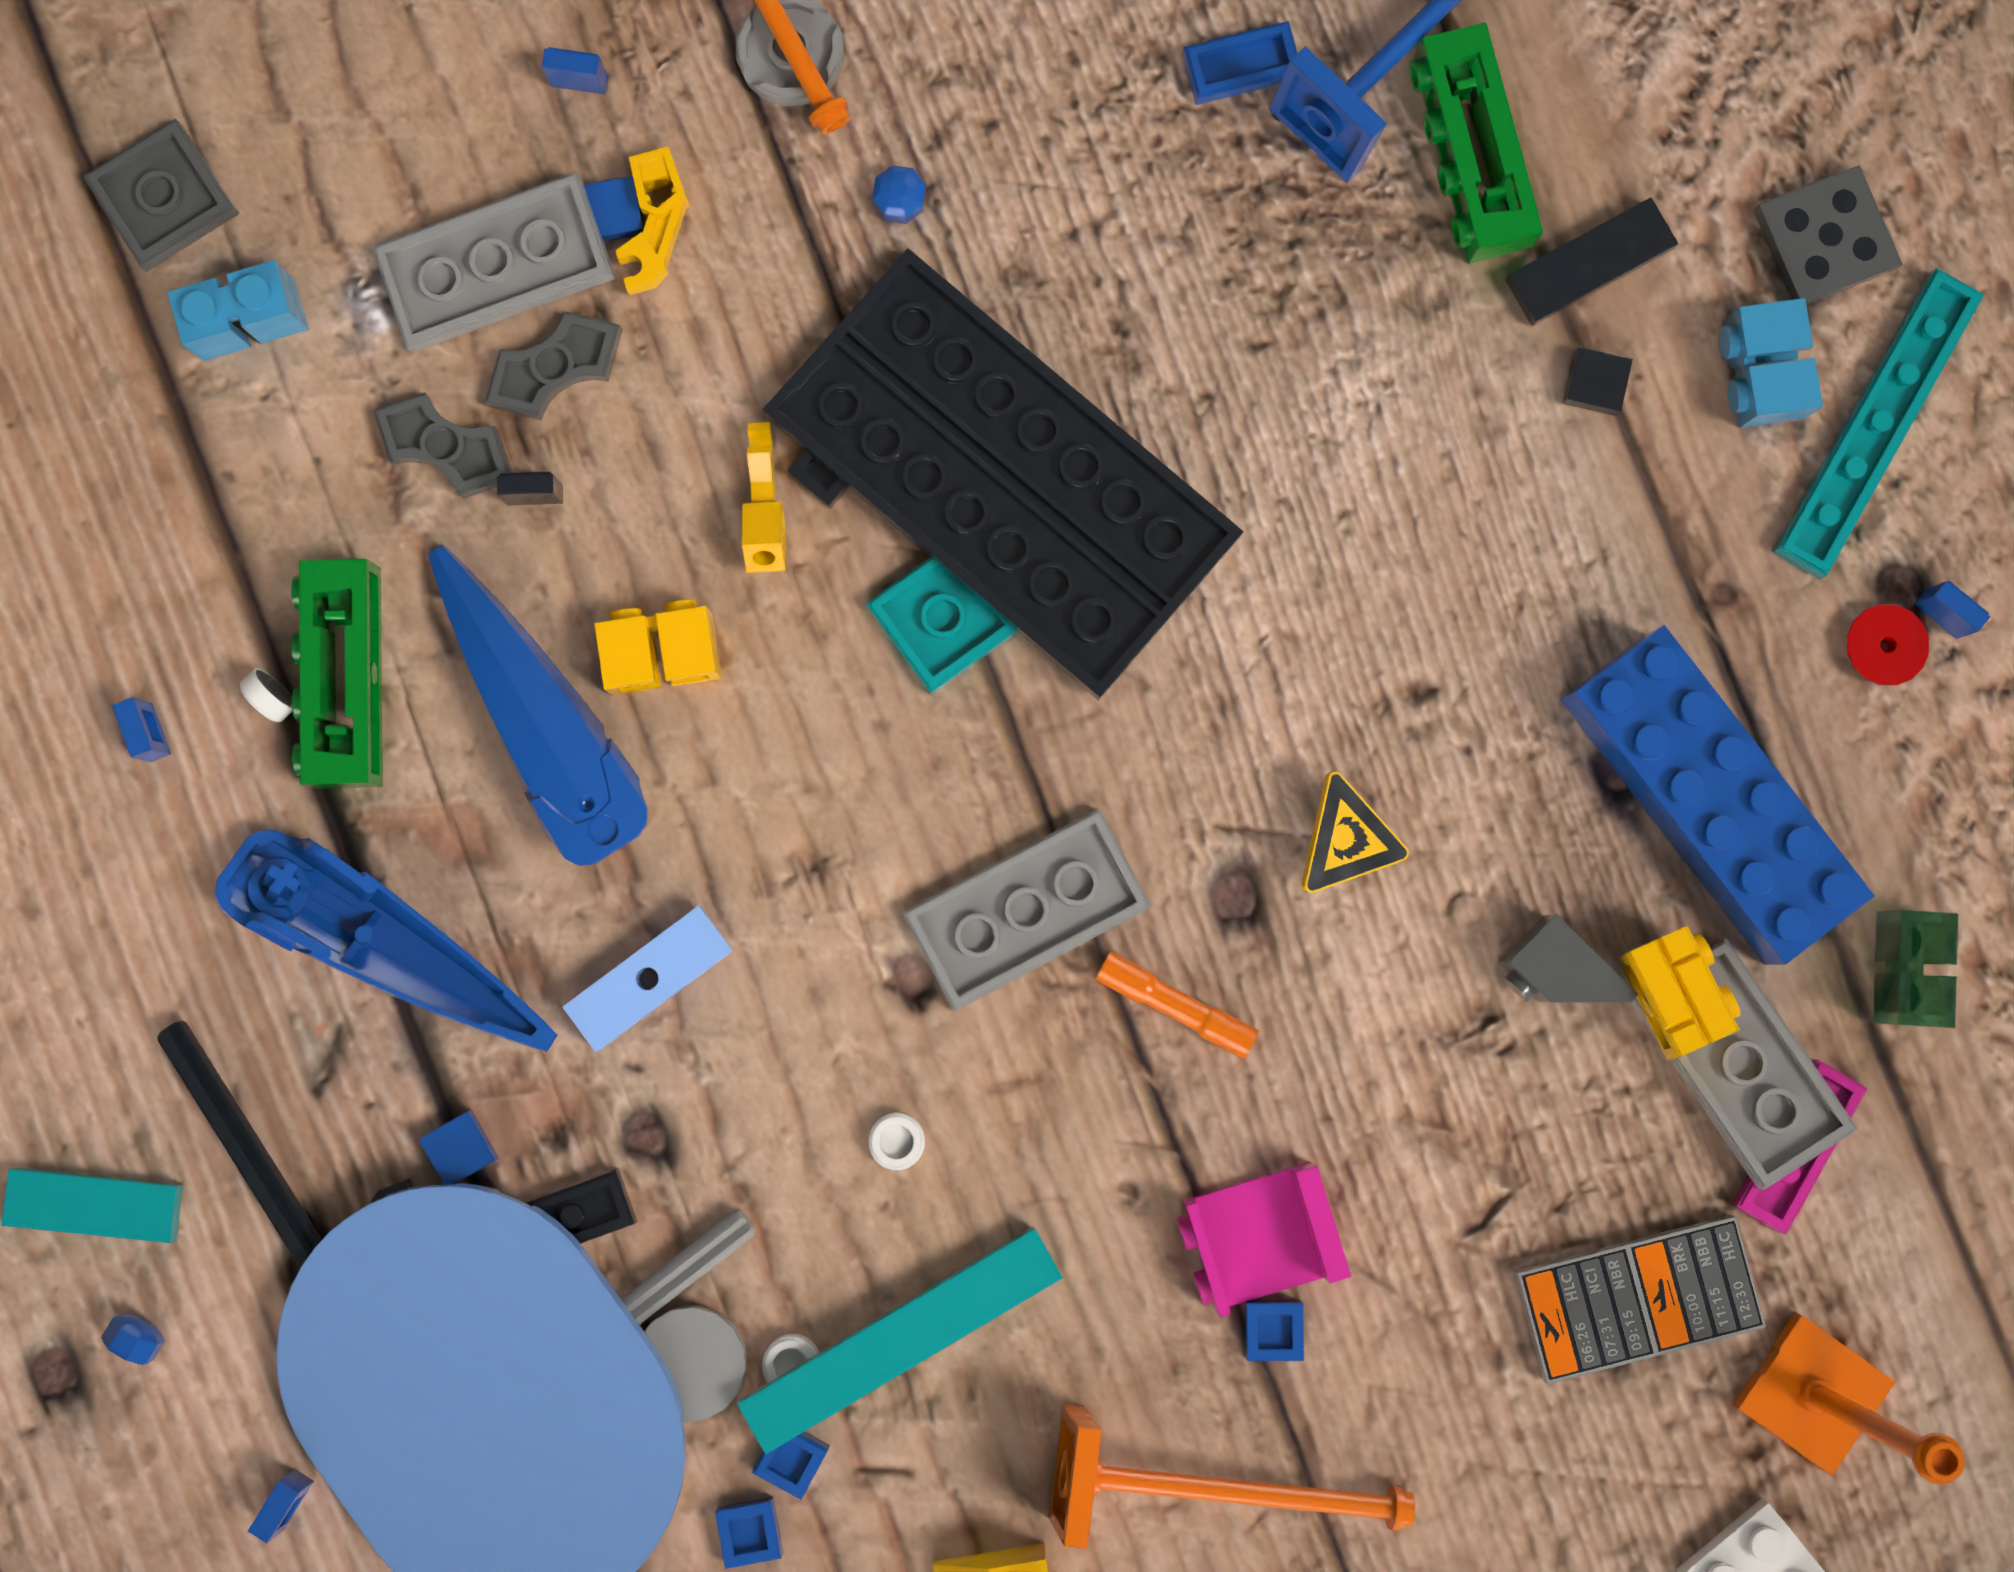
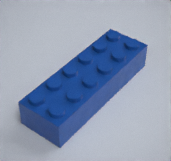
M1665 625L1643 636L1560 699L1764 965H1786L1875 897Z

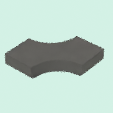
M566 312L557 330L541 344L522 351L499 350L485 404L489 408L542 421L548 405L567 387L590 380L609 382L622 334L621 326Z
M425 392L373 410L389 461L392 464L416 462L431 465L443 471L449 477L456 491L463 499L497 488V476H500V473H513L499 430L495 426L467 428L456 425L438 413L430 397Z

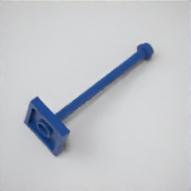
M1430 0L1345 83L1305 46L1290 60L1269 110L1314 150L1336 174L1348 183L1363 168L1387 125L1361 98L1461 0Z

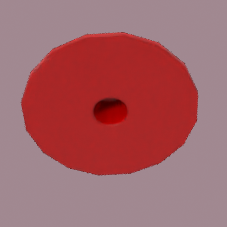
M1879 604L1864 610L1852 622L1847 634V654L1853 668L1864 679L1878 685L1896 686L1913 679L1924 668L1929 655V636L1923 622L1911 610L1896 604Z

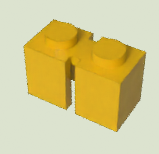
M680 600L664 604V612L656 613V616H642V610L638 608L622 609L608 613L609 621L594 623L604 690L615 696L662 688L654 632L659 633L665 680L671 681L672 686L722 679L713 615L706 606L697 607L696 600Z

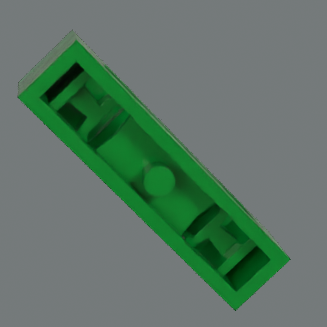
M1484 22L1423 37L1413 59L1409 62V74L1414 91L1416 93L1422 92L1427 111L1423 113V126L1427 141L1430 145L1436 144L1441 163L1437 165V178L1441 193L1444 197H1451L1455 215L1451 217V230L1455 245L1458 249H1465L1468 264L1531 249L1542 235L1543 228L1487 23ZM1473 89L1477 102L1472 106L1471 110L1492 188L1484 189V195L1481 200L1477 190L1481 182V176L1460 103L1470 99V93Z
M368 559L300 560L299 576H294L291 584L293 606L296 610H299V631L293 633L291 648L294 663L300 665V687H295L292 693L293 715L296 720H300V742L294 744L292 751L294 773L296 776H300V785L315 789L383 787L381 568ZM329 620L334 621L336 626L344 625L345 717H353L352 729H348L347 725H329V723H336L335 634L329 631Z

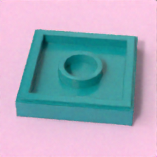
M932 558L927 559L866 603L868 609L931 695L1018 633L1010 624L991 610Z

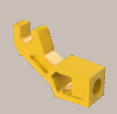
M669 146L629 157L639 206L647 220L643 233H639L615 250L621 265L634 261L642 264L641 271L637 275L623 278L629 295L657 288L669 274L667 267L686 209L690 207ZM674 186L671 189L673 195L665 202H661L658 208L654 207L648 192Z
M770 422L748 423L747 432L750 447H747V457L751 483V503H742V549L746 572L786 571L784 507L782 501L776 502L774 451Z

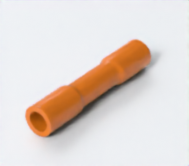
M1111 950L1095 977V980L1137 1003L1146 1004L1195 1030L1203 1039L1242 1060L1249 1053L1259 1033L1258 1029L1217 1007L1207 1006L1164 983L1152 972Z

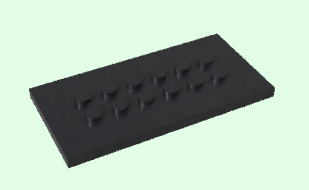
M909 248L905 250L762 409L767 419L807 451L815 460L841 480L930 558L935 560L944 570L1003 618L1098 701L1244 532Z

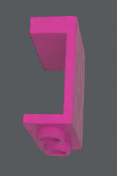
M1312 1162L1182 1200L1186 1215L1176 1217L1186 1250L1197 1248L1203 1268L1193 1272L1196 1286L1203 1306L1213 1303L1219 1317L1231 1314L1230 1306L1324 1278L1330 1284L1351 1277L1318 1166Z

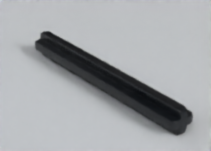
M182 1020L167 1026L157 1036L159 1044L294 1260L301 1268L314 1248L323 1239L187 1022Z

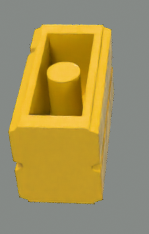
M1688 925L1617 957L1631 987L1638 993L1636 998L1667 1060L1682 1057L1740 1030L1734 1019L1741 1015L1739 1005L1733 993L1726 985L1718 987L1709 969V966L1715 963L1713 953L1705 938L1700 933L1692 935Z

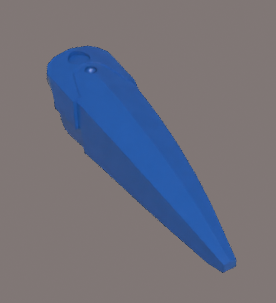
M441 545L427 555L449 620L476 686L506 751L527 790L524 794L548 838L566 860L579 866L599 863L640 837L648 824L649 809L642 794L639 776L612 738L607 739L604 733V725L588 704L500 600L446 546Z
M260 830L246 838L217 878L214 898L219 909L240 925L290 952L295 949L358 981L428 1012L533 1049L547 1052L558 1036L536 1012L502 981L445 933L367 872H357L310 838L300 839L285 835L276 830Z

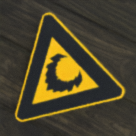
M1328 772L1324 779L1301 882L1302 889L1308 893H1314L1406 860L1409 854L1407 847L1339 772Z

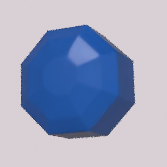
M892 165L875 177L872 196L873 205L885 221L907 224L923 212L926 185L913 168Z
M120 1314L113 1317L101 1336L102 1342L109 1351L126 1361L140 1365L154 1361L165 1342L163 1335L155 1325L144 1318L131 1314Z

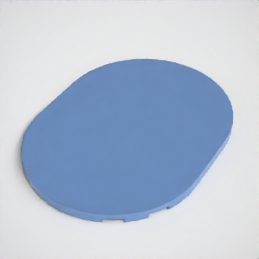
M457 1183L456 1185L416 1186L389 1194L368 1204L342 1221L314 1248L302 1265L290 1288L279 1324L276 1354L281 1398L294 1433L308 1457L374 1550L393 1572H636L645 1563L668 1527L683 1487L687 1462L683 1407L669 1369L657 1349L587 1251L564 1226L542 1209L534 1205L531 1207L516 1198L500 1193L497 1189Z

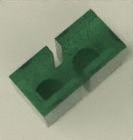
M1912 910L1877 911L1875 962H1886V973H1875L1873 1023L1955 1028L1957 976L1924 975V965H1957L1958 913Z

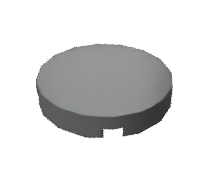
M779 0L826 86L830 89L837 82L844 64V41L837 22L818 1ZM759 8L754 12L751 10L743 19L736 37V60L747 85L762 99L781 106H796L810 103Z
M690 1305L674 1307L655 1318L644 1331L667 1365L677 1387L684 1412L683 1422L707 1420L727 1408L740 1391L748 1367L746 1345L734 1323L724 1315L721 1316L717 1312L710 1310V1308Z

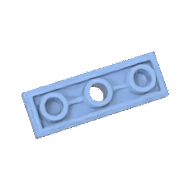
M698 905L562 1008L595 1053L599 1052L734 950L704 909ZM648 968L654 969L658 974V983L651 990L645 988L641 982V975Z

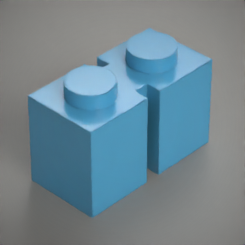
M276 260L226 274L229 283L226 286L217 278H212L167 292L182 345L203 361L251 347L248 336L231 323L240 320L241 327L261 344L309 330L295 280Z
M1805 298L1742 306L1723 321V326L1719 332V347L1723 358L1729 359L1730 369L1735 371L1736 378L1730 380L1728 384V402L1731 411L1738 413L1740 428L1803 420L1823 407L1815 358L1797 360L1799 358L1798 351L1810 350L1813 347Z

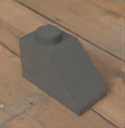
M1557 914L1544 915L1498 962L1508 972L1503 978L1505 983L1526 1002H1529L1532 998L1538 1002L1550 1003L1632 1002L1638 995Z

